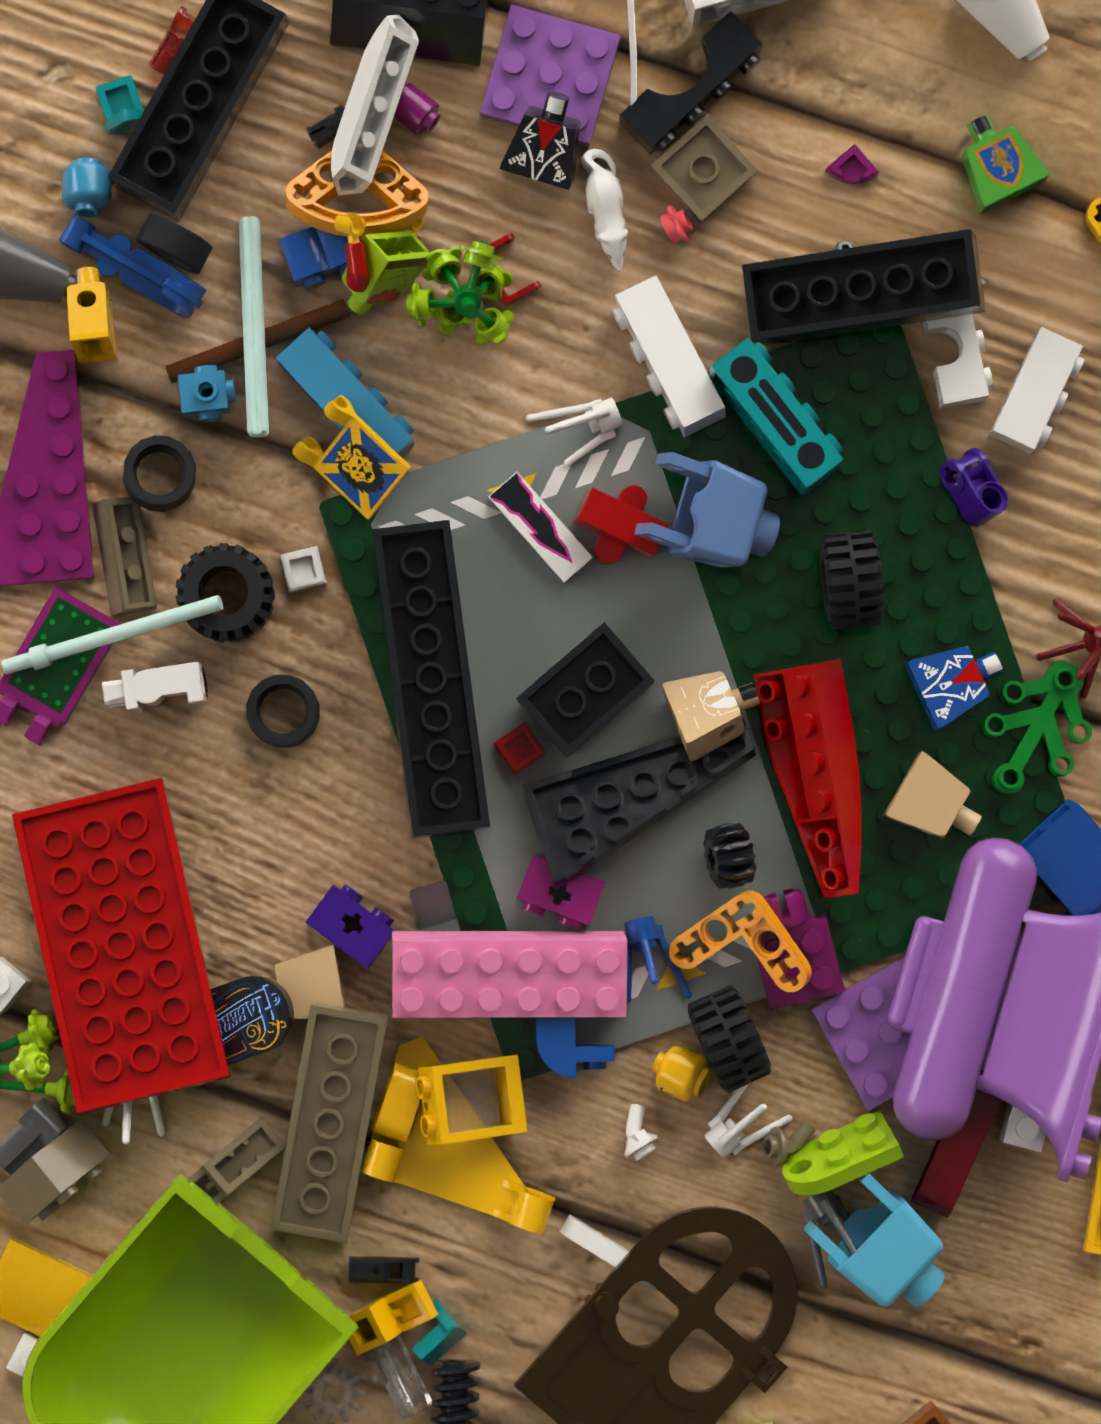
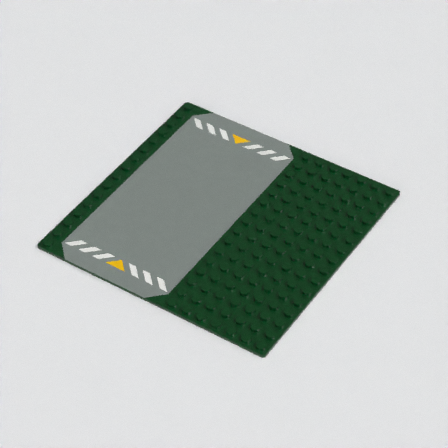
M901 325L805 339L768 351L772 358L769 362L772 369L777 375L783 372L796 388V391L793 392L794 397L801 406L805 402L811 406L820 419L816 423L825 436L831 433L844 450L841 453V457L844 460L839 469L803 497H801L715 387L725 406V418L685 438L679 427L673 430L663 410L668 405L662 394L656 397L653 391H649L616 402L615 404L623 426L614 429L616 437L604 441L570 466H565L564 461L600 434V431L592 433L588 422L550 434L545 432L547 427L545 426L407 472L370 519H366L342 495L321 502L319 509L398 745V732L372 543V529L442 520L450 521L490 828L486 830L430 837L443 879L446 881L452 906L461 931H624L626 933L625 922L654 916L656 926L662 925L665 939L670 947L671 942L676 937L741 892L753 890L760 893L763 897L775 892L782 912L788 910L783 890L800 889L804 894L809 914L815 917L826 916L840 973L907 951L914 924L919 917L927 916L944 921L961 861L970 847L978 841L990 838L1009 839L1019 844L1065 802L1058 778L1050 772L1048 767L1050 757L1043 735L1023 769L1025 781L1022 788L1013 795L1004 796L997 793L992 786L991 777L993 772L1002 764L1009 763L1029 726L1006 731L998 738H989L982 730L984 719L994 713L1005 716L1032 709L1033 706L1030 697H1025L1014 706L1005 704L1000 697L1001 688L1010 681L1024 683L971 526L962 518L950 492L941 481L939 469L940 465L947 460ZM674 452L699 462L716 460L766 484L768 493L763 509L779 516L780 527L775 544L766 556L760 557L750 553L747 562L739 567H714L670 555L665 551L666 546L659 544L655 555L650 558L625 548L617 562L603 565L595 559L593 553L594 546L600 535L572 521L586 492L592 487L617 499L619 493L624 488L630 485H638L647 494V503L643 512L668 523L667 528L671 529L687 476L655 465L658 454ZM516 472L522 476L593 557L590 562L566 583H563L488 498L490 494ZM870 529L877 542L882 569L885 604L882 623L876 626L833 630L827 620L819 563V543L823 534ZM605 622L653 677L655 682L566 759L517 703L516 698ZM964 646L969 647L974 660L995 652L1001 663L1003 673L984 681L990 696L944 727L934 731L904 664L913 659ZM841 659L855 734L860 778L861 863L858 894L824 898L768 754L759 705L741 711L756 756L582 872L606 882L589 926L581 924L580 929L576 930L558 923L560 915L545 910L542 917L521 909L524 902L518 900L517 896L532 856L536 855L546 859L523 785L679 737L680 735L665 701L662 684L665 682L720 671L725 674L731 690L750 683L755 688L754 674ZM1014 687L1007 688L1008 697L1013 700L1018 699V690ZM994 719L989 720V729L993 732H999L1001 729L1000 723ZM525 722L546 754L514 775L493 743ZM919 752L927 753L971 790L963 805L982 816L971 836L951 825L945 837L938 838L883 817L885 810ZM1009 771L1004 773V781L1009 785L1015 784V775ZM741 823L749 833L750 841L753 843V852L756 856L754 859L757 868L754 873L755 876L753 882L746 883L744 886L732 889H719L711 880L709 869L706 868L707 862L704 857L705 848L703 845L707 830L718 825ZM1038 877L1029 909L1057 900ZM566 885L557 890L550 887L548 894L554 896L552 903L555 905H560L562 900L570 901L572 895L566 893ZM743 902V908L732 915L735 922L747 914L752 915V911L756 909L755 905L752 902L749 904ZM712 920L708 926L710 935L717 940L725 939L727 935L725 924L719 920ZM741 935L696 967L691 969L680 968L692 993L691 998L688 999L685 998L657 940V947L651 949L658 979L656 984L650 983L643 952H634L632 946L631 1001L627 1003L626 1017H575V1044H613L615 1049L691 1024L688 1015V1004L729 985L738 990L745 1005L767 998L755 953ZM698 938L690 945H684L681 954L684 957L692 956L693 951L704 943ZM490 1017L502 1055H518L521 1081L552 1071L542 1060L537 1048L536 1017Z

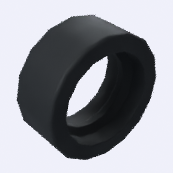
M154 213L148 215L136 238L140 245L152 253L195 274L200 273L213 249V246L200 236Z
M154 435L140 440L130 449L124 461L123 483L127 494L138 506L149 511L166 512L178 508L189 498L195 485L196 465L191 452L182 442L169 436ZM155 452H163L173 456L179 462L182 469V480L179 486L172 493L163 496L146 492L140 486L137 479V467L140 461L147 455Z
M273 675L261 680L251 691L246 703V718L252 732L264 743L277 748H292L305 742L315 732L320 719V704L315 692L302 679L292 675ZM277 689H289L296 692L303 699L306 706V716L303 723L295 731L288 734H278L269 730L261 718V705L264 698L270 692Z

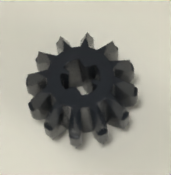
M726 823L707 830L703 842L705 848L704 857L707 862L706 868L709 869L710 878L719 889H732L753 882L754 873L757 869L754 859L756 856L753 852V843L750 841L749 833L742 824Z

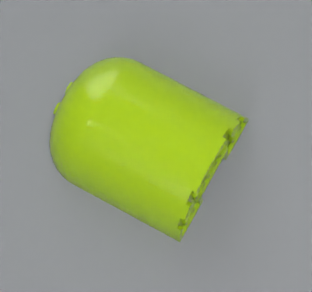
M179 1174L36 1341L26 1361L23 1373L22 1394L26 1415L30 1424H277L359 1326L342 1309L337 1308L330 1298L309 1279L304 1280L303 1276L300 1275L301 1273L248 1226L220 1203L217 1205L204 1190L192 1181L189 1183L186 1177Z

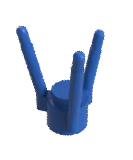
M654 916L625 922V935L627 938V1003L631 1001L632 946L634 952H643L650 983L656 984L658 982L651 949L657 947L656 940L685 998H691L692 993L680 968L669 957V945L665 939L662 925L656 926Z

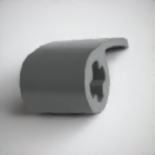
M439 881L410 890L409 894L420 931H461L446 881Z

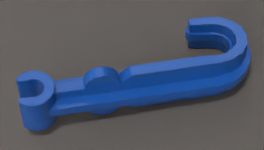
M76 214L73 215L59 241L79 254L84 251L96 258L97 268L102 276L113 277L118 273L123 284L184 318H190L196 308L200 309L203 304L201 299L207 290L206 288L140 248L131 250V242L127 236L116 234L111 239H108L94 231L96 227Z

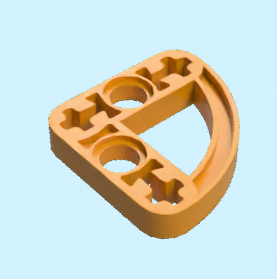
M331 150L289 182L285 191V203L290 213L304 223L330 234L348 237L336 231L334 225L337 215L347 216L348 213L324 207V205L338 196L334 182L325 181L320 176L322 172L331 170ZM382 150L372 183L367 189L389 209L376 213L358 214L366 223L365 230L359 238H363L366 234L399 231L414 224L427 213L429 196L426 188ZM387 172L392 174L395 180L389 184H382L377 182L374 177L378 173ZM310 193L309 200L304 198V196ZM297 194H299L300 196H302V197L299 198L298 200L296 199V195H297ZM404 198H406L407 200H409V201H411V202H408L407 204H405V203H404ZM415 199H417V200H418V204H415V203L412 202V201L415 200Z

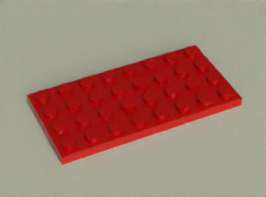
M158 778L12 814L77 1114L81 1115L231 1078L164 780Z

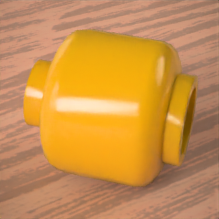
M681 1045L672 1046L666 1053L659 1052L652 1066V1073L656 1074L655 1084L658 1090L683 1102L690 1101L694 1097L700 1098L704 1094L712 1075V1070L708 1068V1061L705 1056Z

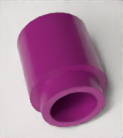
M412 83L404 84L393 118L414 134L419 135L423 131L426 133L432 131L441 115L437 113L439 110L437 102Z

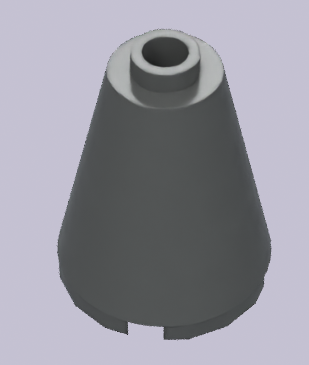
M0 227V299L61 303L62 297H67V287L75 283L76 276L69 274L71 266Z

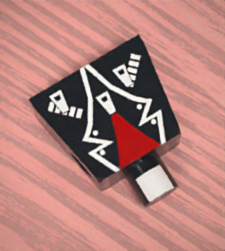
M548 92L543 109L535 106L528 107L504 156L500 170L567 190L570 189L576 175L580 121L565 116L570 100L568 96L558 92Z

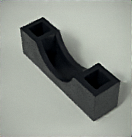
M730 11L703 36L702 48L706 57L707 68L701 80L690 90L675 95H664L646 89L632 106L630 104L620 114L619 123L649 155L657 149L661 152L665 151L678 138L675 132L685 122L688 126L693 125L705 113L706 110L703 106L712 97L719 100L732 88L731 79L740 71L744 75L747 74L761 60L758 54L761 51L762 43Z

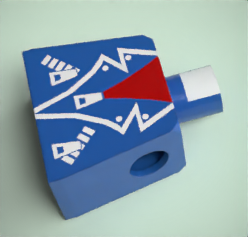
M968 646L913 659L904 664L934 731L944 727L990 696L984 681L1003 673L1001 663L995 652L974 660Z

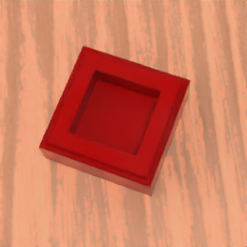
M525 722L493 743L514 775L546 754Z

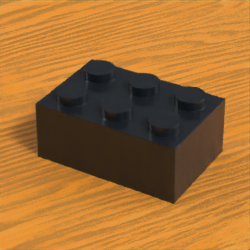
M604 622L516 698V701L567 759L652 686L655 680Z

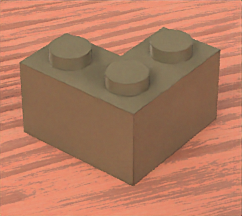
M80 1119L34 1154L0 1185V1195L25 1225L37 1216L44 1221L78 1191L75 1186L76 1183L81 1180L86 1186L103 1172L99 1165L110 1154Z

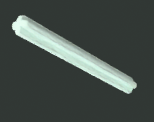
M255 216L242 217L238 221L247 432L250 437H265L269 434L261 234L259 219Z

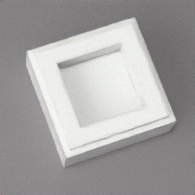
M318 546L280 555L289 593L327 584Z

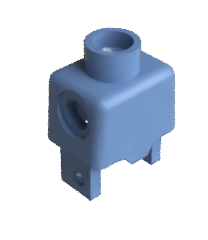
M674 452L657 455L655 465L687 476L671 529L652 522L638 523L634 535L666 546L665 551L667 554L714 567L743 566L747 562L750 553L764 557L770 552L778 536L780 519L777 514L763 509L768 493L766 484L716 460L699 462Z

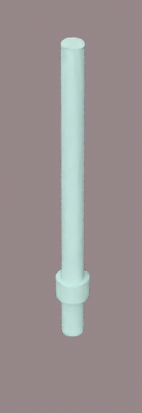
M216 595L51 646H47L45 643L29 648L27 653L2 660V668L6 675L31 667L38 670L51 666L54 660L223 610V603L221 597Z

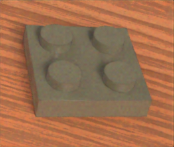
M708 115L703 117L650 165V169L701 224L758 173L754 165Z

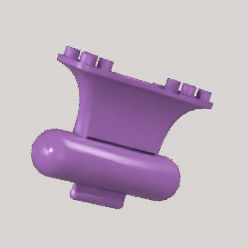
M990 838L981 840L967 850L961 861L944 921L922 916L916 920L887 1016L888 1024L892 1028L911 1033L893 1094V1110L897 1121L907 1132L921 1139L940 1140L952 1137L963 1128L969 1117L976 1090L993 1095L1024 1112L1046 1133L1057 1155L1058 1180L1068 1183L1070 1175L1085 1180L1092 1156L1077 1152L1081 1138L1096 1142L1101 1127V1117L1088 1114L1092 1100L1090 1095L1101 1060V912L1091 915L1064 916L1029 910L1037 883V867L1033 857L1023 846L1009 839Z

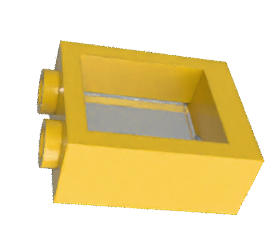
M518 1055L496 1056L418 1067L419 1076L416 1078L415 1085L417 1095L422 1099L424 1115L421 1116L420 1125L423 1136L427 1138V1145H443L528 1132Z

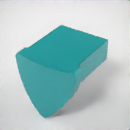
M132 75L96 86L95 88L107 120L105 124L107 134H117L134 129L144 109Z
M437 1298L433 1301V1304L438 1312L436 1318L440 1323L412 1348L420 1360L430 1366L436 1363L467 1334Z

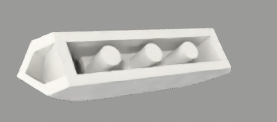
M399 14L386 16L371 37L357 70L332 148L331 171L338 196L363 193L372 183L419 43L417 33Z

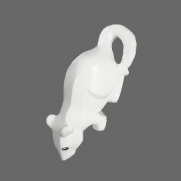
M591 149L584 152L581 157V164L589 174L585 188L588 213L593 215L595 219L596 240L601 242L602 249L609 257L612 265L617 270H621L627 247L626 237L628 233L625 218L622 215L623 192L619 179L616 178V166L612 158L602 150ZM595 158L606 162L610 171L594 162Z

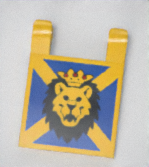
M339 395L334 401L328 402L324 408V414L332 421L344 426V428L325 453H323L319 443L311 436H307L302 442H298L294 446L292 453L298 460L313 467L366 519H370L411 469V466L355 413L350 401L346 397Z

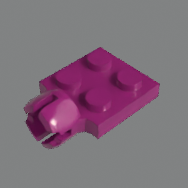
M800 889L783 890L788 910L782 912L775 892L764 897L808 960L812 970L810 981L802 989L796 992H786L775 984L757 958L770 1010L845 991L827 918L825 915L815 917L809 914L804 894ZM765 931L761 935V944L766 950H778L780 941L775 933ZM786 950L778 958L773 959V961L777 964L790 954ZM788 967L785 976L788 980L791 978L797 980L800 970L797 967L792 969Z

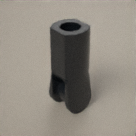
M350 1256L349 1283H414L419 1281V1278L415 1277V1263H419V1257ZM389 1263H400V1277H389Z

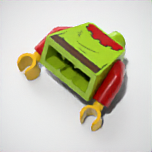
M348 212L347 216L340 214L336 216L334 222L336 231L348 236V243L344 244L347 268L342 275V282L353 293L347 303L354 312L365 315L374 304L397 301L427 266L428 261L426 257L430 252L421 243V237H417V231L424 224V216L414 224L404 228L406 231L366 234L361 241L359 236L365 230V220L360 215Z

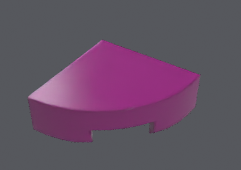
M855 144L825 169L834 179L848 184L864 183L879 175V171Z

